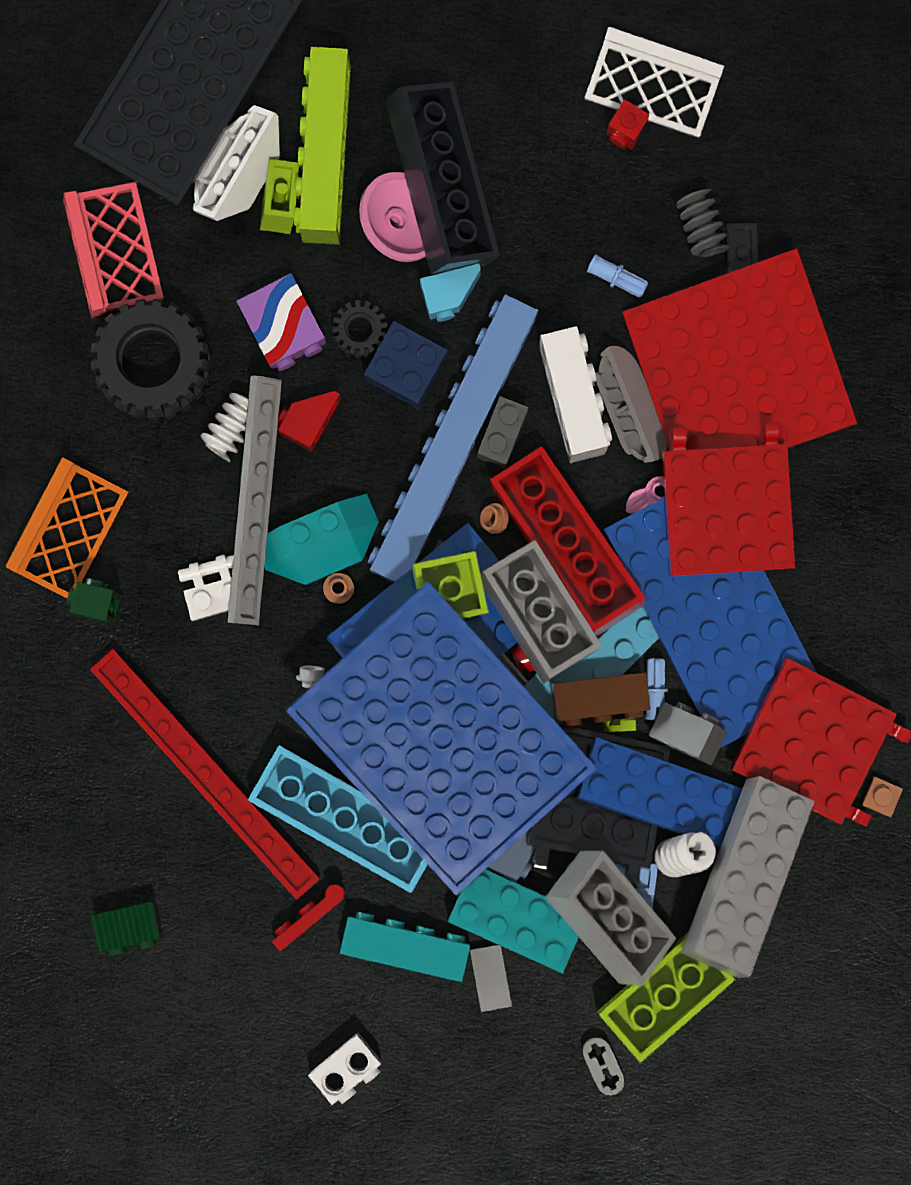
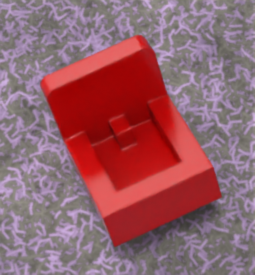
M624 100L608 125L607 135L610 136L609 140L620 148L627 146L633 149L639 140L641 130L649 119V114Z

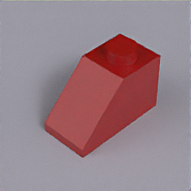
M333 391L292 403L289 410L284 408L278 418L279 434L312 452L341 400L340 394Z

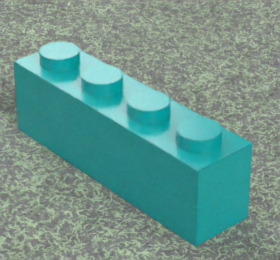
M356 911L355 917H348L340 954L462 982L470 949V943L465 942V936L447 933V937L444 938L434 935L435 929L417 926L416 931L404 928L405 922L388 918L386 924L373 921L374 915Z

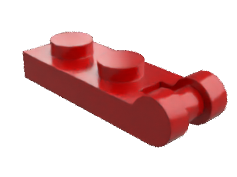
M340 884L329 886L325 892L326 898L317 905L312 900L298 912L302 917L292 925L288 920L274 932L278 937L272 941L279 951L283 950L341 902L345 897L344 887Z

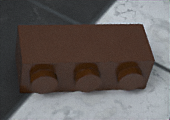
M646 673L551 684L555 721H563V727L581 725V718L594 717V723L613 721L612 715L624 713L625 719L644 717L643 711L651 710Z

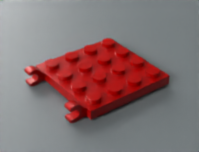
M778 422L762 424V446L686 450V429L673 428L670 430L671 451L662 452L670 576L795 568L787 444H778Z
M785 658L730 769L749 779L761 776L813 800L812 811L842 825L845 817L867 827L872 816L851 805L886 735L888 734L902 742L909 743L911 731L893 723L897 715L896 713Z

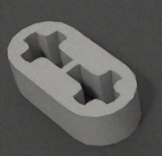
M600 1037L588 1039L583 1045L582 1052L598 1089L605 1095L619 1093L624 1086V1077L609 1044ZM594 1043L598 1047H605V1051L602 1052L605 1063L599 1065L595 1056H588V1053L592 1051L591 1045ZM606 1067L612 1076L618 1075L619 1078L615 1081L616 1087L612 1089L608 1085L602 1086L601 1084L605 1080L602 1069Z

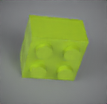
M476 551L412 565L416 590L428 581L462 619L488 613Z

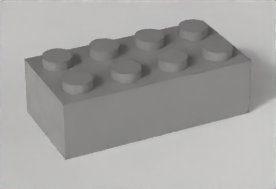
M536 540L480 574L483 589L543 684L602 647Z
M580 851L545 897L619 984L643 985L676 940L672 932L604 851Z

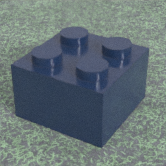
M393 321L364 373L365 380L419 409L448 357V350Z

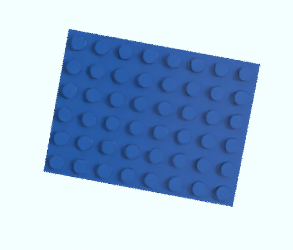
M428 581L286 709L291 717L456 895L597 769Z

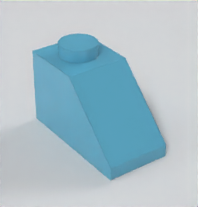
M479 263L420 279L430 320L437 318L438 322L454 318V313L460 312L481 275Z

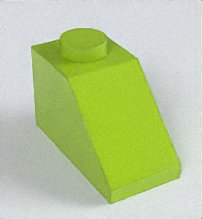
M269 159L262 201L260 230L290 234L296 207L298 163Z

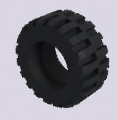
M145 299L136 300V305L129 307L126 303L120 306V312L115 316L110 313L105 318L107 324L104 328H98L95 334L97 341L91 347V354L93 355L91 368L96 376L95 381L109 401L122 412H127L132 417L138 419L142 417L148 418L149 421H159V417L165 416L167 419L176 417V412L182 409L185 412L191 408L190 403L195 398L199 400L202 396L204 384L208 385L210 379L209 368L212 367L208 341L195 319L188 312L182 311L179 306L173 303L170 305L165 304L160 299H153V302H146ZM149 333H161L176 343L180 352L179 368L175 375L166 383L152 388L141 387L132 382L126 375L123 366L125 352L130 344L140 336Z

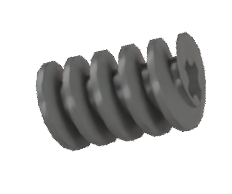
M712 189L690 193L681 198L676 204L679 210H684L680 214V219L682 221H689L684 225V231L692 233L687 237V241L689 244H696L691 249V254L694 256L709 257L730 248V245L720 244V241L727 236L726 233L716 232L723 225V222L712 220V218L719 214V210H709V206L716 202L715 198L705 197Z

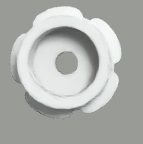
M301 666L300 675H297L296 679L302 681L303 687L310 688L324 675L325 669L319 666Z

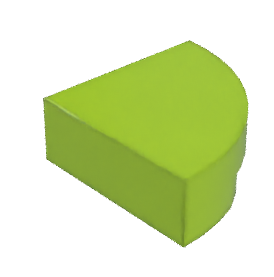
M634 718L613 719V721L603 722V732L636 731V720Z

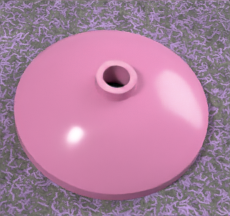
M391 172L377 177L366 187L360 201V220L367 238L382 254L397 261L413 262L426 257L404 173Z

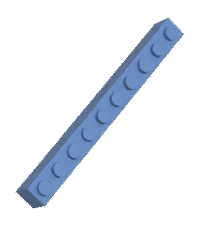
M504 295L501 302L495 301L489 313V317L493 318L488 329L484 327L481 329L475 344L479 345L475 356H468L462 371L466 375L461 384L458 382L454 384L449 395V399L453 401L448 411L442 409L435 426L439 427L435 438L429 436L422 450V453L426 456L421 466L415 464L408 480L413 483L408 493L402 491L395 505V508L399 511L394 521L388 519L381 535L386 538L381 548L375 546L370 555L368 563L372 565L370 568L371 573L394 583L412 569L413 564L417 563L537 318V309L507 295Z

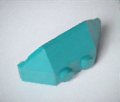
M367 494L336 502L269 532L266 543L265 569L307 585L361 562L379 523Z

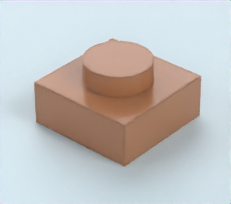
M872 777L861 805L887 817H892L903 789L877 777Z

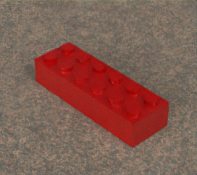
M542 446L490 479L491 488L505 506L528 543L536 540L596 637L643 607L646 600L645 596Z

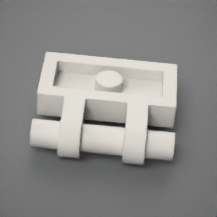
M225 554L215 557L216 560L200 565L198 562L189 564V568L178 570L181 582L193 579L195 588L183 591L191 621L229 611L232 581L229 569L233 568L234 555L225 557ZM220 572L222 580L205 585L203 576Z

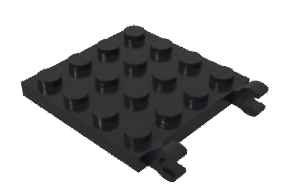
M557 724L587 758L592 741L597 737L665 762L669 761L671 747L570 726L563 727V725ZM579 785L529 829L526 846L536 847L531 870L540 872L546 870L549 850L576 856L580 851H604L613 863L627 866L624 876L635 889H638L641 869L649 870L651 868L657 826L577 799L576 795Z

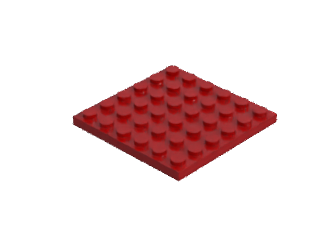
M797 249L623 311L669 451H671L670 430L673 428H685L686 450L762 446V424L778 422V444H787V447L791 448L858 424Z

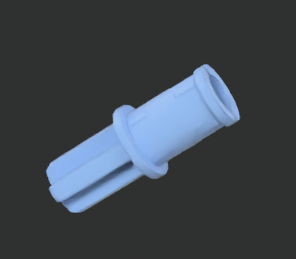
M595 254L587 269L588 273H592L611 283L610 287L613 288L615 285L637 297H641L647 287L646 280L624 270L623 265L619 267L599 257L597 254Z
M650 658L647 660L646 676L651 710H646L645 719L656 720L664 704L665 692H668V689L665 688V660Z

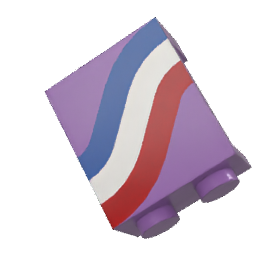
M292 274L237 300L272 371L277 368L279 371L288 369L295 364L294 359L304 354L306 357H311L322 351V345L326 344L325 338Z

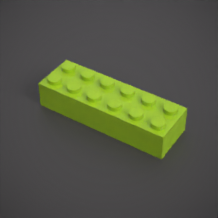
M311 47L310 57H305L304 75H306L308 87H303L302 105H304L306 117H301L300 135L302 136V143H305L304 147H299L298 166H300V173H303V176L297 177L296 196H298V203H301V207H295L294 226H296V233H300L302 241L306 243L339 244L351 67L348 49Z

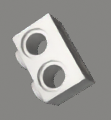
M356 1033L313 1069L308 1076L332 1105L338 1100L343 1104L356 1093L353 1088L361 1080L367 1084L380 1073L377 1067L381 1065L382 1061L362 1036ZM360 1052L366 1055L368 1065L365 1068L357 1069L351 1064L350 1058L354 1053ZM331 1073L340 1074L344 1079V1085L339 1089L329 1087L326 1081L327 1076Z

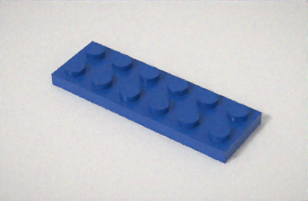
M597 737L593 739L588 759L597 769L580 783L576 795L577 799L681 835L702 832L708 835L713 841L714 846L721 848L742 788Z

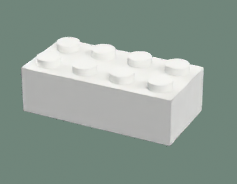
M576 326L541 335L539 348L569 463L604 455L608 445H610V441H612V436L608 423H602L601 416L603 415L604 405L601 394L594 393L593 386H595L596 375L593 364H587L585 359L589 351L585 334H579Z

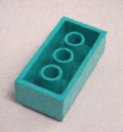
M487 869L460 892L448 919L449 923L560 973L564 972L579 938L545 898V895Z

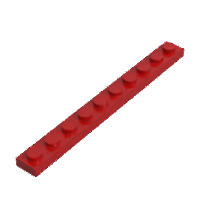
M112 649L90 669L296 900L320 879L115 649Z

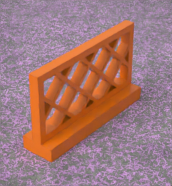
M62 457L5 567L67 598L69 592L57 587L54 574L71 569L75 579L72 588L76 587L77 582L82 583L128 491ZM76 472L88 478L91 491L74 496L70 483ZM93 481L104 487L95 489ZM67 489H69L71 497L63 499ZM110 489L120 495L115 506L102 510L96 493ZM93 494L98 511L81 516L75 499ZM72 500L78 518L60 523L56 512L59 504ZM112 511L105 522L103 513ZM100 514L103 524L101 533L87 537L82 520ZM54 516L57 524L48 527ZM79 521L84 539L67 544L61 526ZM58 528L63 545L45 550L42 540L45 531ZM97 538L93 548L91 549L89 540ZM86 542L89 551L87 560L73 565L68 547ZM40 543L42 552L34 554L38 544ZM65 548L70 566L52 571L47 554ZM44 555L49 570L48 573L35 576L25 570L32 558ZM82 565H83V567H82V569H81V571H80V573H79V575H78V577H77V574H76V571H75V567H79V566H82ZM51 576L53 584L41 578Z

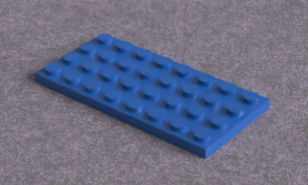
M665 497L603 529L615 554L645 596L646 600L643 609L699 717H701L702 713L708 714L718 719L719 723L717 726L727 731L721 747L748 733L785 658L816 672L764 570L670 576Z

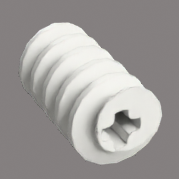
M236 393L229 395L234 405L229 403H223L222 405L227 415L216 413L215 417L220 424L209 423L208 427L213 434L202 433L201 438L206 443L205 446L228 462H231L226 452H238L233 442H245L240 432H246L249 399Z
M702 832L683 834L661 841L657 845L654 853L657 868L669 877H680L707 869L713 863L715 846L708 835Z

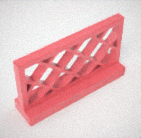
M136 182L77 193L76 191L64 193V205L91 317L101 316L104 312L119 310V307L126 303L129 307L136 305V300L145 299L146 302H153V299L163 300L164 297ZM131 192L133 204L128 211L113 203L118 194ZM112 195L109 200L105 198V196ZM96 198L106 205L99 216L96 217L86 211L85 200ZM109 207L124 216L116 229L101 220ZM134 209L136 211L137 218L131 214ZM88 218L94 222L91 228ZM127 219L139 225L140 233L135 240L120 232ZM98 225L113 233L105 247L94 241L92 233ZM116 236L131 245L123 258L108 249ZM141 237L143 240L144 247L138 243ZM95 247L101 251L98 257ZM134 248L146 254L147 262L142 270L127 261ZM105 254L119 262L112 276L101 270L99 262ZM123 265L138 274L131 287L115 279ZM148 266L150 269L151 276L145 273ZM102 277H104V278H106V279L108 280V282L106 283L105 287H104V283H103V278H102ZM141 277L153 283L155 294L143 296L134 290ZM112 283L127 292L121 301L108 303L106 291ZM130 294L136 297L133 299H128Z

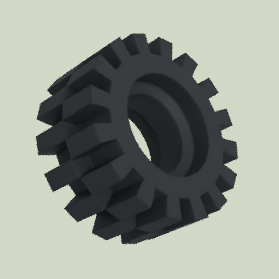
M355 300L353 304H350V302L345 304V308H340L337 311L338 315L333 320L332 330L335 342L339 349L343 350L348 356L352 355L357 359L363 356L369 358L371 354L377 352L388 332L386 317L379 307L371 305V302L368 301L361 303L360 300ZM355 319H366L372 325V333L366 340L357 341L349 335V325Z

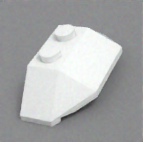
M254 105L248 110L247 114L239 117L228 126L195 181V203L193 204V210L196 213L219 221L250 209L266 181L269 159L278 160L280 157L279 124L276 113Z

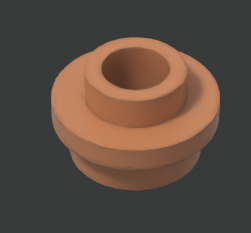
M499 503L486 506L480 515L482 527L491 534L502 533L508 524V512L505 506Z
M334 573L325 580L323 592L332 603L342 604L352 597L354 584L349 576L343 573ZM338 582L344 585V591L340 594L333 592V585Z

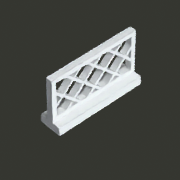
M608 27L585 99L618 110L624 101L621 95L637 87L644 101L643 104L637 107L640 109L647 107L650 113L648 121L699 138L724 66ZM608 49L621 53L626 64L609 71L605 63ZM626 55L634 57L636 59L629 62ZM642 60L649 62L654 74L638 81L631 66ZM655 65L661 66L664 69L657 71ZM603 66L606 71V74L599 77ZM628 68L635 83L619 91L612 75ZM670 70L678 72L683 84L667 91L660 75ZM684 75L693 77V79L686 81ZM609 77L616 93L606 98L593 95L596 84ZM657 78L664 93L648 101L640 85ZM698 80L710 83L711 87L708 95L696 101L689 85ZM685 87L692 103L676 111L669 95ZM618 97L621 104L611 100ZM666 97L673 113L663 118L655 116L650 104ZM705 101V104H704V107H703V110H702V113H701V110H700L698 104H700V103H702V102ZM695 107L699 115L696 129L684 126L678 114ZM675 116L678 123H675L668 119Z

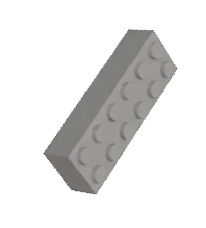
M761 776L746 779L683 946L682 954L736 978L751 976L812 810L813 800Z

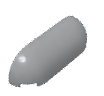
M610 346L601 353L602 359L599 365V372H596L595 375L599 391L619 441L628 455L632 454L645 463L659 460L662 458V452L667 451V442L642 371L628 351L619 346Z

